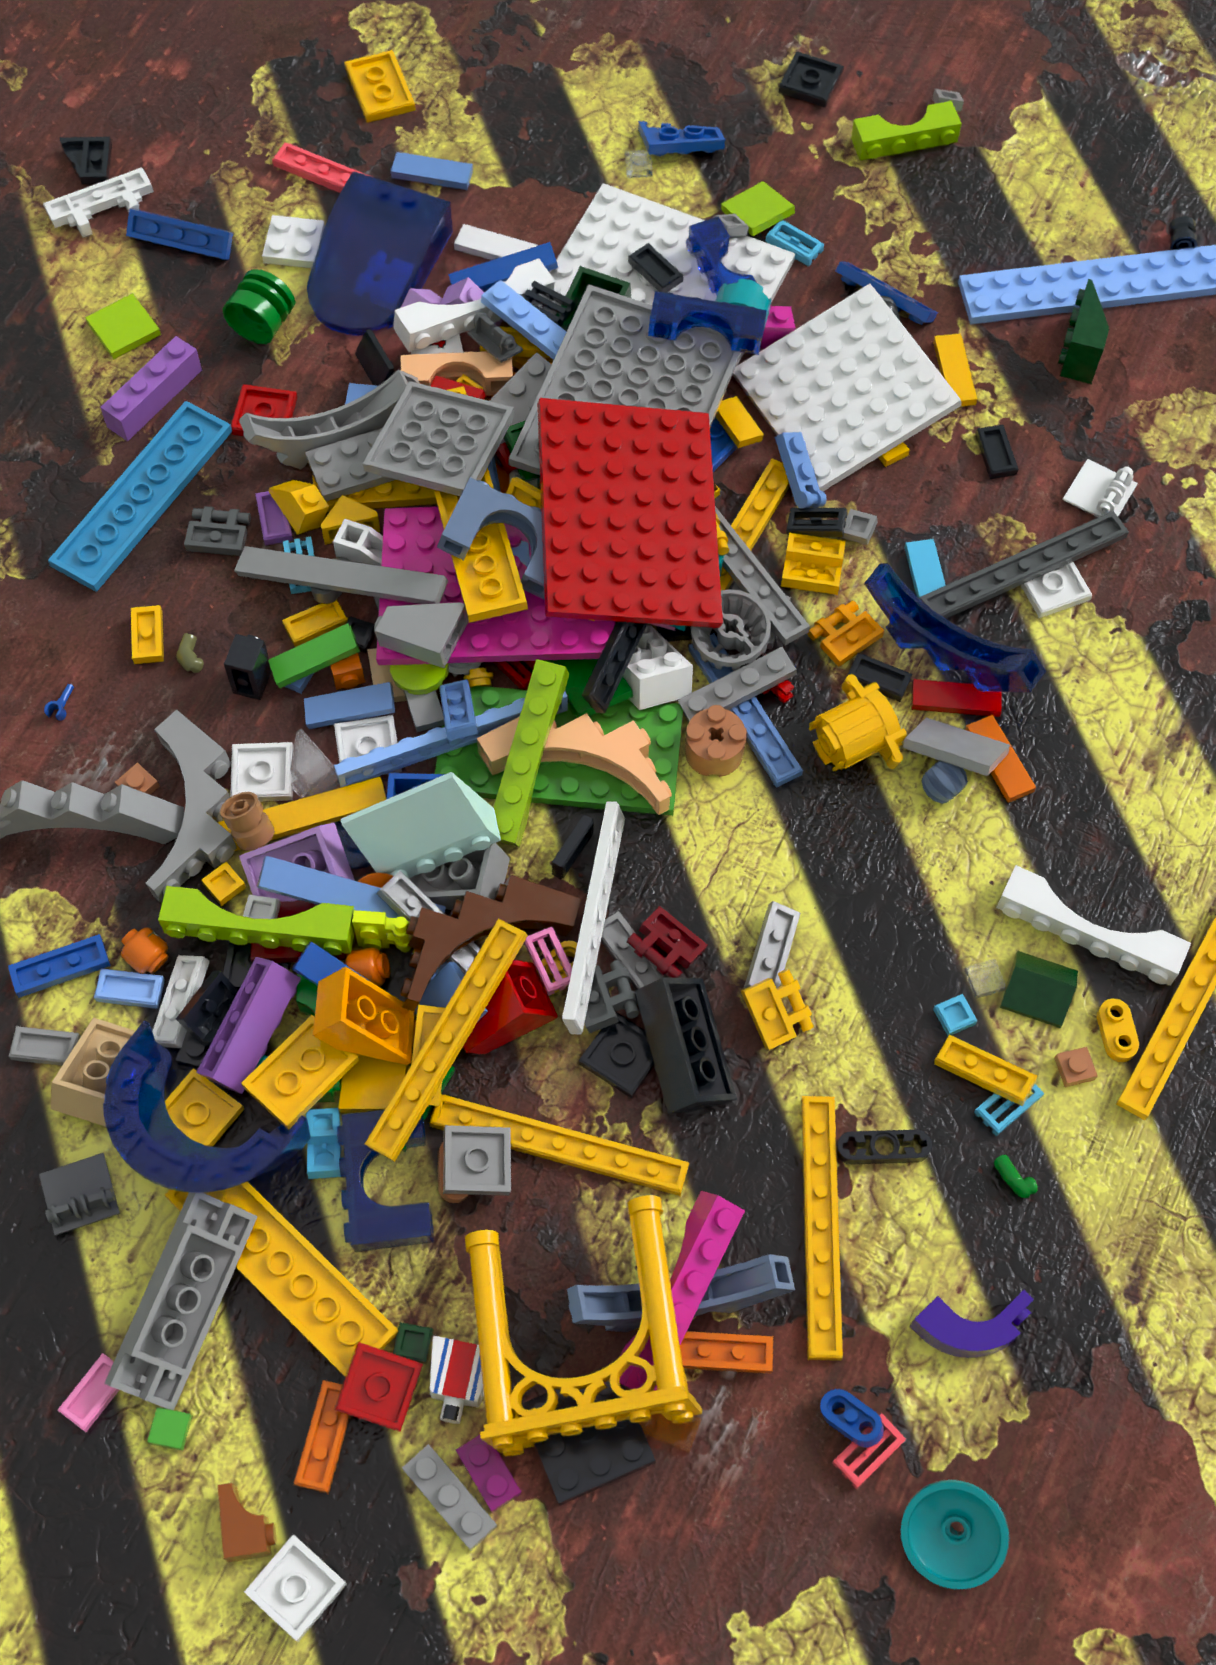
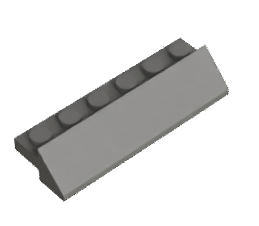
M190 1189L104 1384L169 1410L175 1409L258 1216L196 1189Z

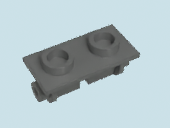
M479 312L474 316L475 328L468 331V335L500 363L523 351L515 343L514 337L507 334L499 326H496L486 313Z

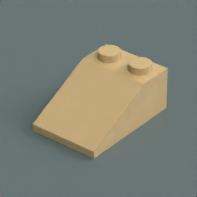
M93 1018L51 1082V1109L113 1128L127 1104L151 1047L149 1042L151 1036Z

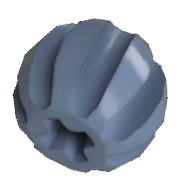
M938 761L923 775L921 780L927 796L941 804L952 800L966 787L968 782L963 768L943 761Z

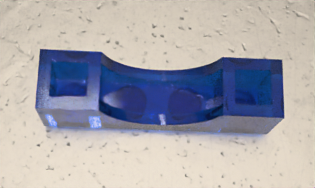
M719 216L690 225L689 236L686 238V246L689 253L694 254L699 271L702 274L705 273L709 288L716 295L724 283H727V285L737 283L738 279L741 278L756 282L753 275L732 272L721 262L722 258L728 254L730 235Z
M655 291L648 336L676 341L680 334L688 329L707 327L721 333L727 339L731 350L759 355L767 310Z

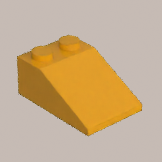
M345 966L318 981L313 1036L337 1050L408 1065L411 1063L415 1011L402 1008L403 1001Z

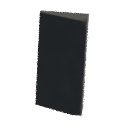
M370 329L366 330L356 349L355 355L372 384L379 386L395 373V370L373 331Z

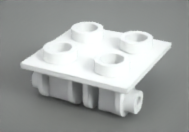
M1087 459L1063 500L1096 517L1103 516L1112 511L1119 516L1138 483L1132 481L1133 470L1130 467L1125 466L1116 473Z

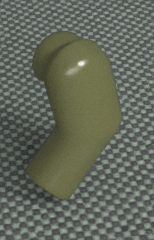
M185 633L180 642L176 659L184 670L199 673L203 668L204 661L201 658H197V655L193 652L197 638L192 634Z

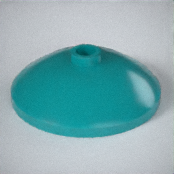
M942 1480L925 1486L910 1500L901 1522V1539L909 1561L926 1579L950 1589H969L987 1582L999 1571L1005 1561L1009 1547V1530L1001 1508L984 1490L964 1481ZM953 1522H960L964 1529L956 1531L952 1528L951 1524Z

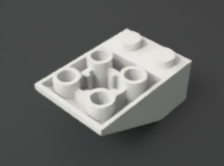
M651 625L646 626L623 675L633 692V697L629 698V700L639 710L679 700L691 694L693 665Z

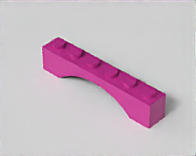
M704 1191L700 1192L686 1220L681 1251L670 1278L679 1344H681L745 1210L719 1195ZM636 1335L625 1345L620 1356L629 1348ZM649 1336L644 1349L638 1357L647 1360L653 1366L654 1362ZM630 1365L621 1375L620 1383L631 1389L641 1388L647 1380V1373L643 1368Z

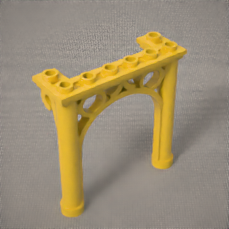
M654 1195L640 1196L631 1199L627 1203L642 1300V1319L638 1333L629 1348L615 1362L600 1371L582 1377L555 1378L545 1376L531 1370L520 1361L513 1350L509 1337L498 1232L479 1230L465 1236L466 1252L470 1254L487 1424H484V1431L480 1432V1436L483 1441L500 1453H503L504 1456L520 1455L524 1453V1448L534 1447V1442L545 1441L550 1434L561 1432L563 1436H572L582 1433V1428L595 1426L596 1429H609L615 1427L617 1421L630 1419V1422L634 1423L650 1420L652 1414L661 1413L667 1420H672L673 1423H686L692 1421L694 1415L702 1414L701 1406L688 1391L686 1375L682 1364L660 1218L663 1214L660 1197ZM649 1336L654 1362L653 1366L647 1360L638 1357L644 1349ZM509 1362L518 1372L525 1376L514 1387L513 1391ZM630 1365L646 1370L647 1380L641 1388L632 1390L621 1389L620 1377ZM607 1381L610 1382L612 1390L620 1397L594 1403L597 1395L602 1390L608 1388L605 1383ZM535 1384L546 1388L548 1399L542 1407L532 1410H525L522 1407V1397L527 1390ZM555 1389L561 1390L560 1394L564 1397L574 1398L578 1406L555 1410L558 1404V1394ZM586 1389L584 1394H582L579 1390Z

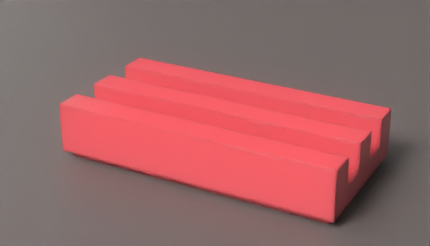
M882 1413L879 1416L886 1430L879 1443L866 1448L847 1466L843 1461L859 1447L852 1442L832 1462L836 1468L838 1467L842 1471L844 1477L852 1482L856 1489L906 1440ZM867 1427L862 1434H869L872 1428ZM892 1435L896 1440L857 1477L854 1471Z

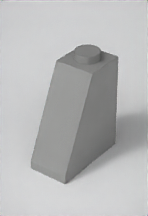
M460 602L387 606L383 616L377 618L374 632L379 646L445 668L469 620L465 604Z

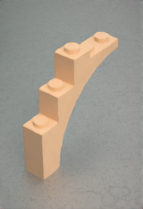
M587 713L559 728L555 720L553 721L541 762L562 761L583 764L605 771L630 785L647 800L658 815L669 810L670 797L672 796L671 790L664 780L660 782L656 776L655 766L648 757L649 745L651 744L650 738L645 729H639L634 720L604 735L597 721L592 722ZM520 717L477 738L478 753L492 775L505 770Z

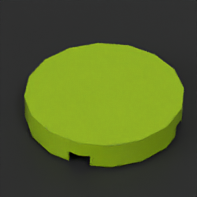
M449 663L446 664L445 668L433 664L390 665V673L396 686L400 689L402 688L413 695L428 694L437 690L442 685L445 677L447 678Z

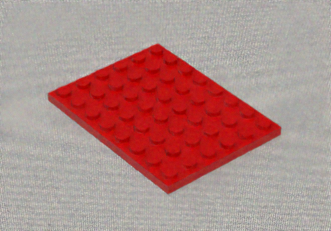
M539 398L537 408L545 617L720 628L723 624L709 413Z

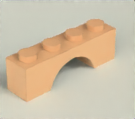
M488 351L401 355V371L417 377L420 384L430 386L435 376L457 380L464 374L482 386L486 396H492L513 377L512 357L500 363Z

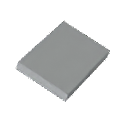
M927 717L905 737L903 748L985 776H988L1008 755L1010 747L1009 744Z

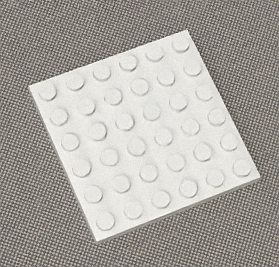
M871 283L735 367L733 372L734 378L777 436L787 432H802L821 491L827 490L962 406L961 399Z

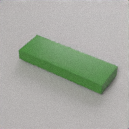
M347 623L269 659L268 662L276 684L279 688H282L360 652L352 627Z

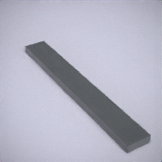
M1114 511L1109 512L918 598L917 604L933 625L1125 539L1129 531Z

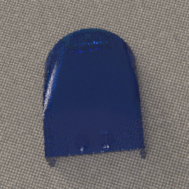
M353 171L330 213L307 281L308 300L317 319L334 331L357 336L364 335L368 329L374 331L386 326L388 329L393 327L394 311L401 308L410 288L422 289L453 232L451 202Z

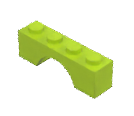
M948 101L927 105L925 116L919 122L912 125L900 126L891 124L879 115L854 119L851 140L860 161L875 159L882 156L958 142L962 123L953 102Z

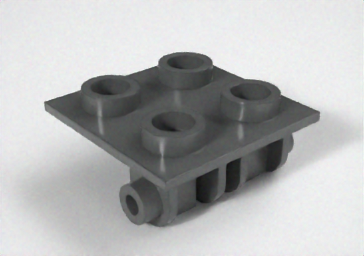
M104 1153L39 1174L48 1208L45 1210L48 1222L52 1224L55 1236L120 1214Z

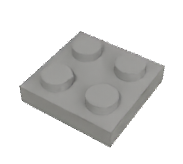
M445 1125L443 1129V1194L510 1195L511 1128Z

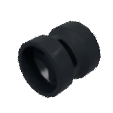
M1182 216L1170 222L1171 250L1197 247L1196 223L1193 218Z

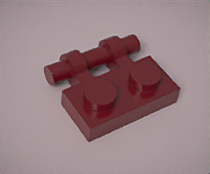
M661 906L639 928V931L646 938L643 940L633 933L626 941L635 949L634 953L641 959L645 957L657 967L656 971L662 976L667 975L669 978H679L683 973L674 966L676 962L685 969H688L708 946V944ZM656 944L668 955L663 957L652 947Z

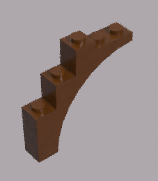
M510 875L505 884H499L494 900L466 891L461 900H455L450 916L421 907L417 917L411 915L405 933L411 935L407 946L414 948L409 962V967L414 969L411 979L406 977L401 988L400 996L405 997L402 1008L415 1011L429 980L436 970L454 953L474 941L488 937L498 918L520 930L542 931L552 926L556 934L567 936L574 927L581 898Z

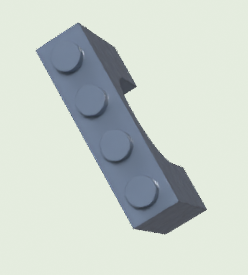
M470 477L441 535L437 548L464 560L475 536L483 527L493 523L512 525L526 536L531 547V558L521 579L522 587L524 590L545 600L541 509L534 506L530 507L518 501L513 495L501 493L491 488L486 482Z

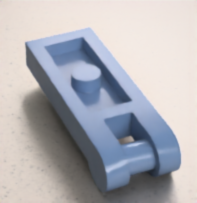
M802 432L779 434L775 437L797 507L801 509L810 508L811 506L814 508L823 507L827 500L826 494L819 489Z

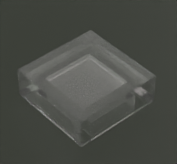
M996 959L967 966L964 970L975 999L1002 992L1006 989V984Z

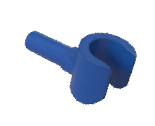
M67 684L57 701H50L45 705L44 712L48 717L52 716L54 710L59 709L55 716L56 719L62 721L66 718L67 713L64 706L74 686Z

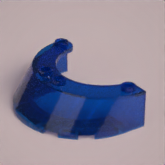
M145 1020L116 1056L106 1079L107 1086L103 1113L106 1128L114 1147L135 1172L145 1179L168 1189L202 1193L235 1187L283 1165L294 1157L311 1139L307 1118L302 1115L289 1130L284 1125H281L268 1134L259 1128L240 1147L216 1148L203 1145L187 1137L173 1123L165 1104V1085L172 1066L171 1054L164 1046L156 1042L150 1023Z

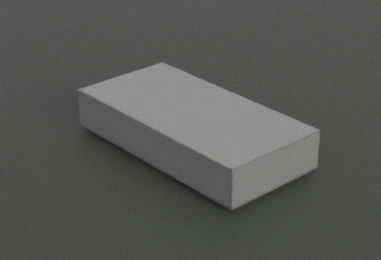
M16 1026L9 1057L11 1060L62 1066L81 1035L74 1032Z

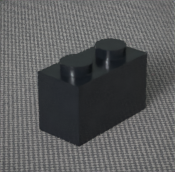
M235 634L225 659L224 667L233 694L261 700L272 670L268 662L269 656L264 640L254 635L243 636Z

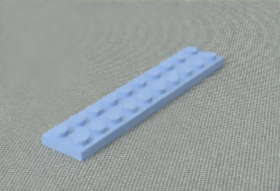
M1216 245L960 275L958 284L970 324L1072 312L1073 307L1079 308V306L1075 305L1079 289L1085 290L1088 279L1093 280L1102 308L1216 295Z

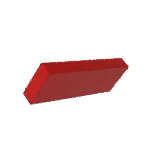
M913 679L911 710L1000 717L1002 712V686Z

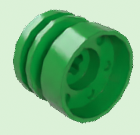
M252 269L247 271L243 280L238 284L237 291L232 293L222 311L225 320L237 334L254 343L267 344L273 340L282 322L287 319L296 304L295 297L290 288L272 273L260 269Z

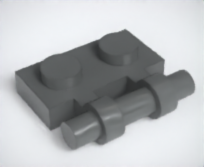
M205 506L204 509L193 508L192 518L201 520V522L189 521L184 542L186 551L241 556L246 542L247 528L246 526L239 525V523L250 524L251 514L240 512L239 509L221 511L209 506ZM214 521L226 522V524L214 523Z
M621 960L611 962L610 967L612 971L603 974L599 965L595 968L585 1018V1026L589 1034L618 1023L619 1020L616 1014L618 1010L624 1009L628 1018H635L639 1015L637 997L629 984L631 977ZM616 986L619 994L611 997L608 989Z

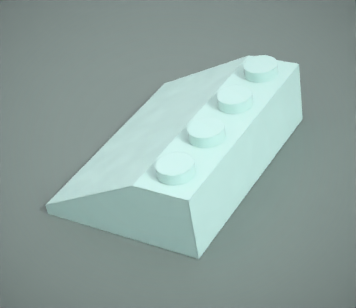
M452 772L341 819L342 826L376 873H387L395 876L399 871L408 878L421 873H428L440 865L458 861L464 855L476 850H485L491 844L501 841L494 808Z

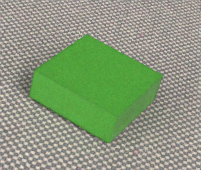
M157 1407L147 1442L152 1445L183 1451L192 1415Z

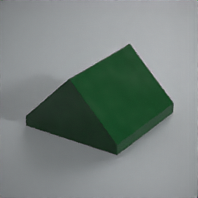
M1017 951L1000 1008L1061 1028L1077 988L1078 971Z

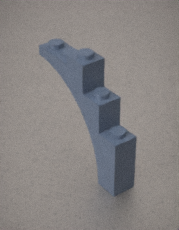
M768 1254L744 1263L716 1270L694 1317L710 1311L732 1313L795 1291L788 1257ZM639 1283L607 1286L575 1285L567 1289L569 1310L573 1323L605 1326L606 1331L629 1332L640 1327L642 1300Z

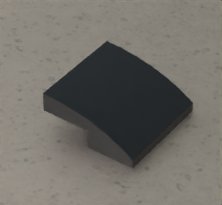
M213 971L177 1016L176 1020L196 1040L209 1049L238 990L221 971Z

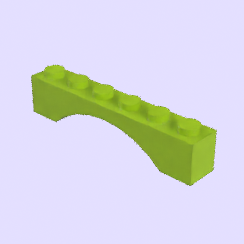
M536 659L494 804L501 841L498 842L520 848L543 751L568 681L569 672L566 666Z
M166 886L158 918L164 933L174 938L192 936L208 942L220 939L229 940L237 945L258 943L263 947L271 949L285 946L299 952H303L308 943L312 941L331 955L351 954L355 935L352 923L354 906L321 903L310 910L289 917L254 919L221 909L209 901L198 889Z

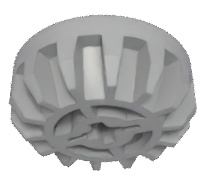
M722 590L723 624L720 628L691 626L692 645L694 650L700 653L701 659L705 663L710 661L715 664L716 669L722 670V667L725 666L732 667L733 671H735L741 665L750 664L758 656L764 655L770 640L771 621L765 606L753 595L740 590ZM745 626L750 631L751 640H749V635L744 631ZM712 629L717 632L719 645L716 648L713 647L710 641ZM723 648L727 650L736 649L740 653L725 655L720 653Z

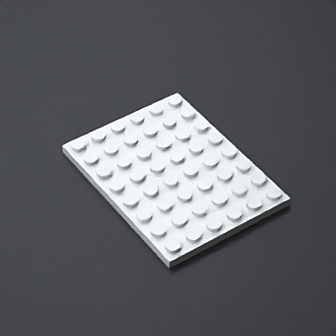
M603 183L557 258L558 268L551 270L549 273L555 281L554 291L566 296L579 267L582 266L629 282L631 284L632 299L682 315L686 303L715 304L721 286L724 283H727V285L737 283L738 279L741 278L752 280L764 287L763 293L768 299L771 298L773 301L794 262L795 253L746 235L725 237L711 222ZM647 243L651 244L683 275V282L664 295L628 263V256ZM740 334L746 336V341L736 366L739 364L753 336Z

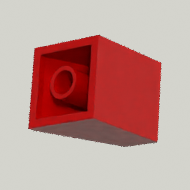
M513 960L486 1006L488 1012L476 1023L462 1048L465 1049L466 1053L486 1054L558 1018L533 963Z

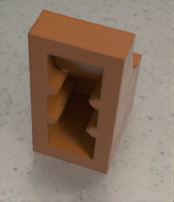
M233 1483L218 1485L224 1559L230 1563L272 1556L271 1546L276 1545L274 1523H269L268 1518L264 1514L256 1516L249 1513L243 1507L239 1499L237 1487Z

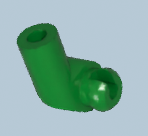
M1001 1155L995 1159L994 1166L1019 1197L1029 1198L1031 1194L1037 1192L1038 1186L1034 1178L1026 1177L1023 1179L1008 1155Z

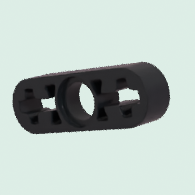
M922 1130L851 1131L844 1133L839 1138L836 1154L842 1162L850 1165L918 1163L928 1157L932 1149V1140ZM880 1139L888 1140L893 1146V1152L889 1155L878 1153L875 1149V1142ZM898 1139H902L901 1146L911 1145L913 1139H917L918 1144L924 1145V1147H922L920 1153H915L913 1147H904L902 1154H898L900 1148ZM866 1140H870L868 1146L870 1155H866L867 1148L857 1149L855 1155H850L848 1149H843V1147L847 1146L848 1141H853L855 1147H864Z

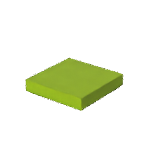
M764 181L721 203L722 212L724 214H736L749 226L748 233L752 236L795 214V206Z
M133 293L85 317L87 324L113 359L161 335L159 327Z

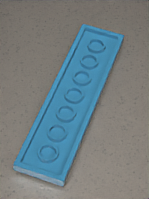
M185 401L48 559L50 566L97 592L231 434V424Z

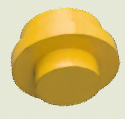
M486 668L470 669L469 675L463 678L469 681L470 688L474 686L490 687L493 673L487 672Z

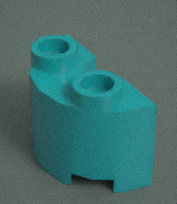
M741 278L738 279L737 283H730L728 285L724 283L721 286L712 314L728 320L740 317L744 319L746 326L764 332L772 300L771 298L768 299L763 293L764 287L752 280Z

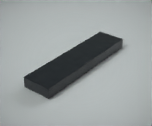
M616 622L582 693L583 698L596 713H606L648 623Z

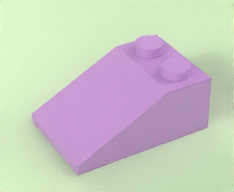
M335 823L320 825L239 855L252 894L280 899V902L300 900L256 888L265 856L354 880Z

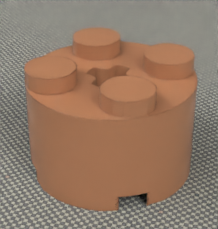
M712 705L708 709L695 714L687 725L685 738V755L690 767L704 776L711 774L721 777L734 772L740 766L745 750L747 730L742 720L736 714L724 709L720 705Z

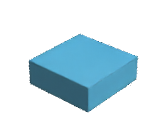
M963 994L934 1006L933 1010L947 1036L949 1034H956L977 1023V1019Z

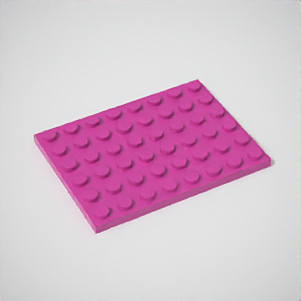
M438 507L385 508L381 566L444 575L448 583L440 603L460 602L464 604L451 554L437 548L444 531ZM504 523L511 548L518 547L521 541L528 542L529 557L531 558V547L526 536L516 527ZM513 555L521 580L527 567L517 556ZM524 590L528 606L527 610L471 623L468 621L447 663L536 661V659H599L616 621L545 617V600ZM380 598L379 616H383L387 606L421 604ZM377 640L376 661L378 665L430 664L381 647Z

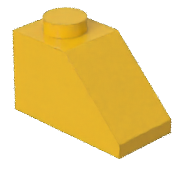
M291 480L269 488V493L297 535L321 527L329 505L315 484Z

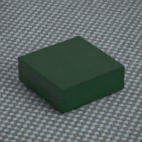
M400 1322L393 1354L427 1364L433 1328Z

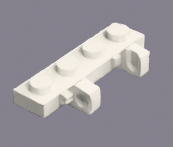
M139 168L43 204L55 228L68 223L70 227L77 225L82 237L93 234L88 221L92 218L93 214L117 205L119 208L126 206L128 213L129 209L140 210L138 202L142 201L141 197L154 191L143 168Z

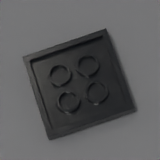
M607 1381L605 1383L608 1388L602 1390L597 1395L594 1403L620 1397L612 1390L610 1382ZM620 1383L621 1389L626 1390L624 1385ZM555 1389L558 1394V1404L555 1410L578 1406L574 1398L564 1397L560 1394L561 1390ZM580 1389L579 1391L584 1394L586 1389ZM548 1393L522 1403V1407L525 1410L542 1407L548 1399ZM627 1419L617 1421V1425L609 1429H596L595 1426L582 1428V1433L577 1435L563 1436L560 1432L548 1435V1439L545 1441L534 1442L559 1506L656 1463L640 1422L634 1423Z

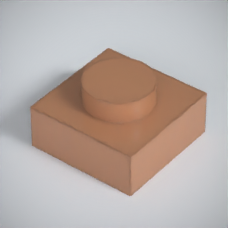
M136 763L115 781L117 787L123 784L147 794H152L160 787L158 781L139 763Z
M1087 1047L1058 1053L1054 1057L1064 1087L1093 1081L1098 1076Z

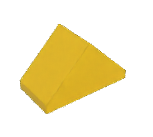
M344 495L340 497L321 523L325 545L333 543L344 519L372 527L377 532H380L377 511Z

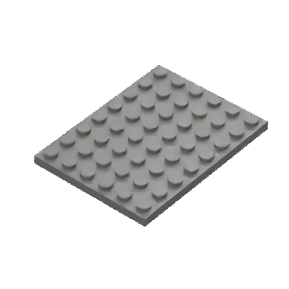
M588 284L511 452L509 465L540 476L537 408L539 398L709 413V424L711 427L745 345L746 336Z

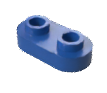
M833 1389L823 1396L820 1409L824 1420L830 1426L858 1446L872 1447L879 1443L884 1434V1427L877 1412L842 1389ZM841 1407L845 1409V1411L840 1415L834 1414V1411L837 1408ZM865 1427L872 1428L869 1434L861 1433V1430Z

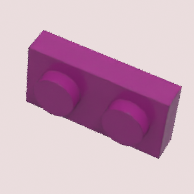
M480 1435L456 1449V1453L491 1513L522 1494L498 1451L483 1441Z

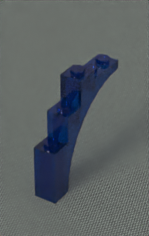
M888 563L879 564L864 583L890 621L886 629L900 649H925L939 670H964L979 691L1031 692L1046 672L1032 649L1013 648L993 643L969 633L936 613L901 581Z

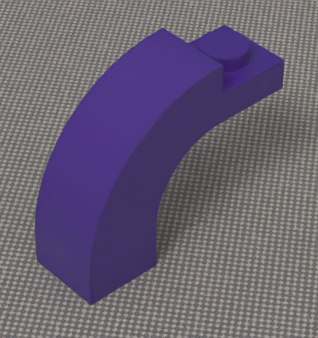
M1023 1290L998 1316L987 1321L976 1322L960 1317L937 1296L912 1321L910 1327L926 1343L941 1352L963 1358L984 1357L1001 1351L1021 1334L1012 1322L1018 1327L1031 1314L1027 1307L1034 1299Z

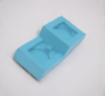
M338 1108L308 1110L306 1112L308 1179L341 1177L340 1111Z

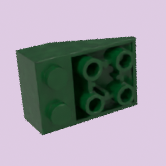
M1088 279L1085 290L1079 289L1075 305L1079 306V308L1073 307L1069 320V326L1073 328L1068 327L1063 342V347H1067V349L1062 348L1058 364L1062 365L1061 377L1092 384L1105 347L1109 326L1093 280Z

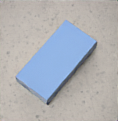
M101 968L94 999L96 1002L159 1009L165 979L161 975Z

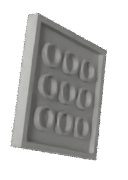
M409 381L363 462L364 471L461 496L470 477L475 480L482 479L515 417V409L511 406Z

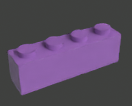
M175 336L100 407L107 428L126 441H129L202 371L197 349Z
M256 957L196 1073L226 1089L242 1094L245 1089L242 1087L241 1082L255 1070L260 1058L266 1053L267 1044L274 1030L280 1025L282 1015L289 1001L294 997L301 978L273 961Z

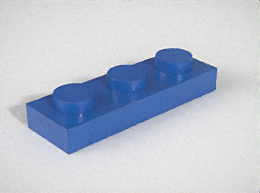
M99 934L8 965L15 993L20 998L101 970V968L110 967L111 964L103 939Z

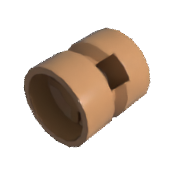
M241 792L230 797L220 809V815L231 830L236 844L241 850L245 851L261 848L272 839L275 833L269 817L263 812L264 808L260 800L252 792Z

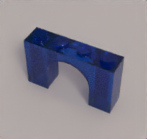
M384 1110L342 1115V1125L337 1126L339 1146L344 1145V1157L339 1158L341 1178L346 1177L347 1190L341 1191L343 1210H348L349 1222L344 1223L345 1242L351 1243L355 1252L435 1242L432 1209L429 1202L401 1206H383L372 1201L365 1194V1172L369 1164L380 1155L378 1152L367 1147L365 1142ZM423 1115L405 1144L407 1148L426 1146Z

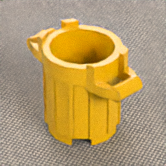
M850 674L841 686L842 690L846 693L848 701L816 716L815 720L810 722L809 730L816 729L818 737L812 743L825 765L832 762L836 766L833 768V771L846 769L877 752L881 754L890 769H895L903 760V754L898 747L902 745L901 742L904 741L907 733L904 728H900L898 718L889 701L877 690L880 688L879 685L873 682L863 687L857 677Z

